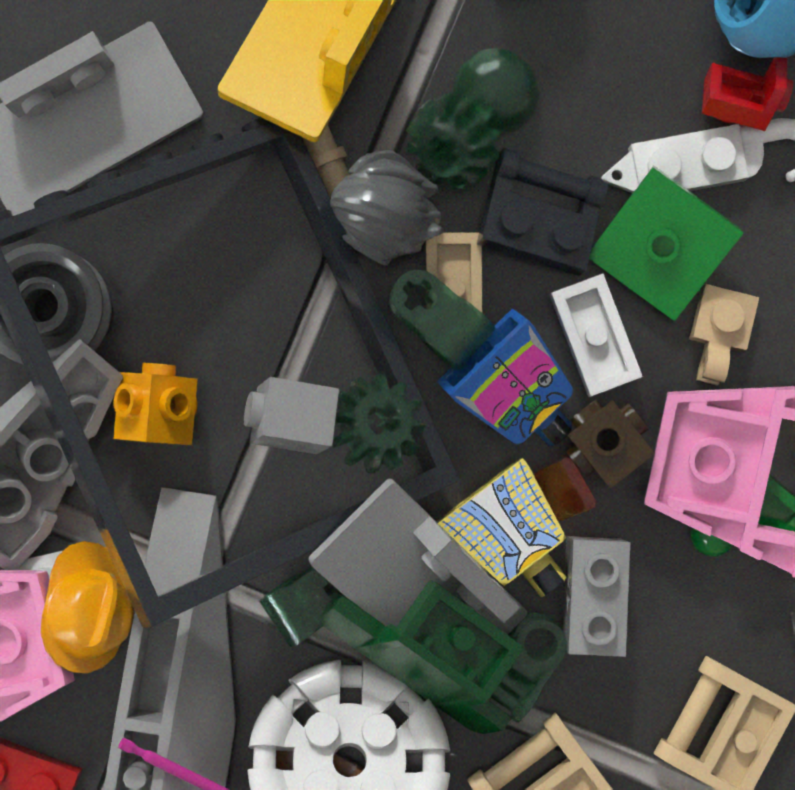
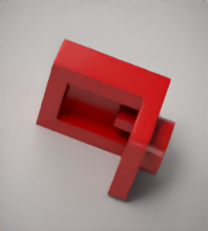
M774 57L764 77L712 63L704 79L702 114L715 117L726 123H736L766 131L776 111L783 112L786 109L792 94L793 80L787 78V58Z

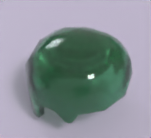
M485 49L474 53L458 68L452 94L458 113L472 127L483 132H515L522 128L536 113L540 89L535 72L517 54L505 49Z

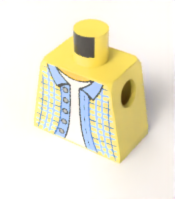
M523 458L516 459L437 520L438 524L503 586L522 573L537 594L543 597L557 588L567 578L549 555V552L562 543L566 536L529 465Z

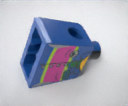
M513 308L437 381L455 402L516 445L523 443L535 432L548 446H554L564 440L572 429V423L558 408L572 396L573 387L534 325Z

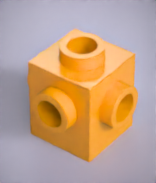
M142 363V373L120 372L123 378L114 396V408L116 411L114 439L192 445L194 417L198 405L196 398L198 379L175 376V365Z

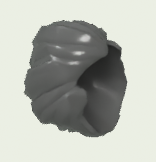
M390 149L375 151L372 154L367 153L360 157L349 169L348 173L352 174L346 176L334 188L331 194L329 205L333 208L336 218L347 233L343 235V240L379 264L388 266L393 258L419 252L424 241L444 232V228L438 225L441 221V213L438 211L436 204L428 200L438 192L437 185L421 175L404 157Z

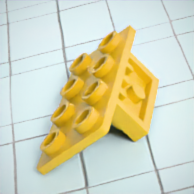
M268 0L219 83L218 96L309 141H319L396 0Z

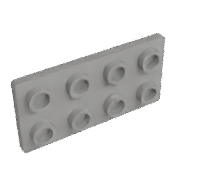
M147 22L105 46L92 31L0 82V98L2 100L0 104V198L6 209L12 211L13 216L34 209L33 204L39 198L59 190H65L69 193L204 117L201 106L153 22Z
M387 479L309 556V562L315 570L349 600L385 626L389 624L398 626L430 579L440 584L507 635L527 616V610L393 479Z

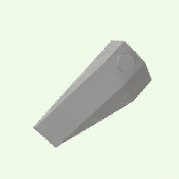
M79 339L52 363L84 434L89 441L90 438L96 436L123 376ZM31 381L0 407V567L4 570H18L51 533L58 518L55 512L67 487H72L75 481L73 472Z

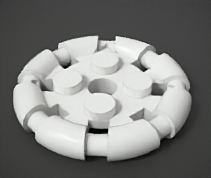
M334 660L314 665L299 672L289 679L291 685L278 697L272 695L256 719L248 747L254 749L253 769L247 770L251 790H448L450 773L445 772V753L450 752L444 724L436 708L429 699L424 702L414 690L374 662L362 660V665H341V660ZM340 687L361 688V704H340ZM307 702L316 713L308 719L303 727L293 717V713ZM394 703L409 717L398 729H396L394 721L384 714ZM351 746L362 752L365 758V769L359 775L345 777L336 771L333 765V756L342 747ZM276 750L294 751L293 770L276 769ZM406 753H422V772H405Z

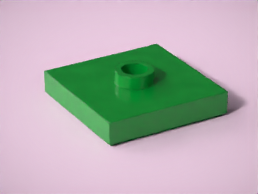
M653 165L593 245L589 259L675 321L744 232Z

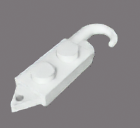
M772 119L766 131L735 124L634 143L629 146V153L601 178L607 180L608 185L633 193L654 165L688 191L743 182L756 175L762 166L764 156L763 143L783 139L795 141V119ZM795 169L786 173L787 181H795ZM612 173H619L621 179L614 180L612 178Z

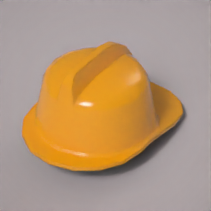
M82 541L69 545L55 560L50 573L46 601L42 612L40 634L45 651L55 664L69 672L90 673L103 668L116 656L121 643L127 638L132 628L134 609L107 548L99 543Z

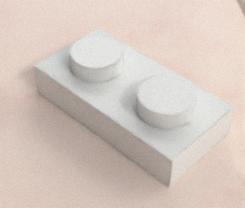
M604 274L550 294L588 397L643 377Z

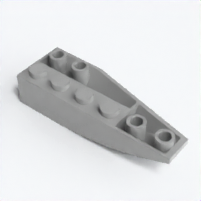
M161 487L144 565L158 596L223 566L218 499L216 495ZM224 592L149 628L143 629L135 612L116 711L104 790H203L144 761L142 757L134 753H127L119 749L118 746L122 738H126L134 742L138 747L150 750L226 788L237 723L226 593Z

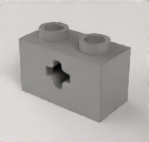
M566 536L565 575L567 578L564 581L562 646L568 654L626 657L631 542L621 538Z

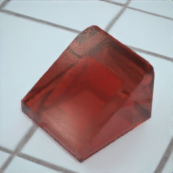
M563 456L534 472L533 475L557 521H563L596 507L595 503L597 502L572 458Z

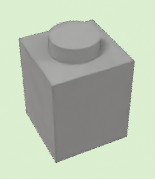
M269 377L257 387V392L251 391L247 398L244 425L252 427L250 444L311 454H319L332 447L339 389Z

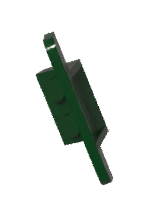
M431 579L428 581L397 627L393 624L385 626L344 595H341L325 606L320 617V622L325 628L426 700L429 699L433 705L467 729L480 734L503 731L512 719L509 714L493 704L489 699L525 647L437 582Z

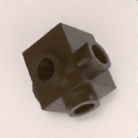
M594 400L570 419L576 429L568 437L575 445L566 452L586 477H589L596 471L610 489L655 454L641 436L649 428L628 403L619 409L613 400L604 407L597 400ZM609 430L617 436L618 443L614 450L604 451L598 446L597 435L600 432Z

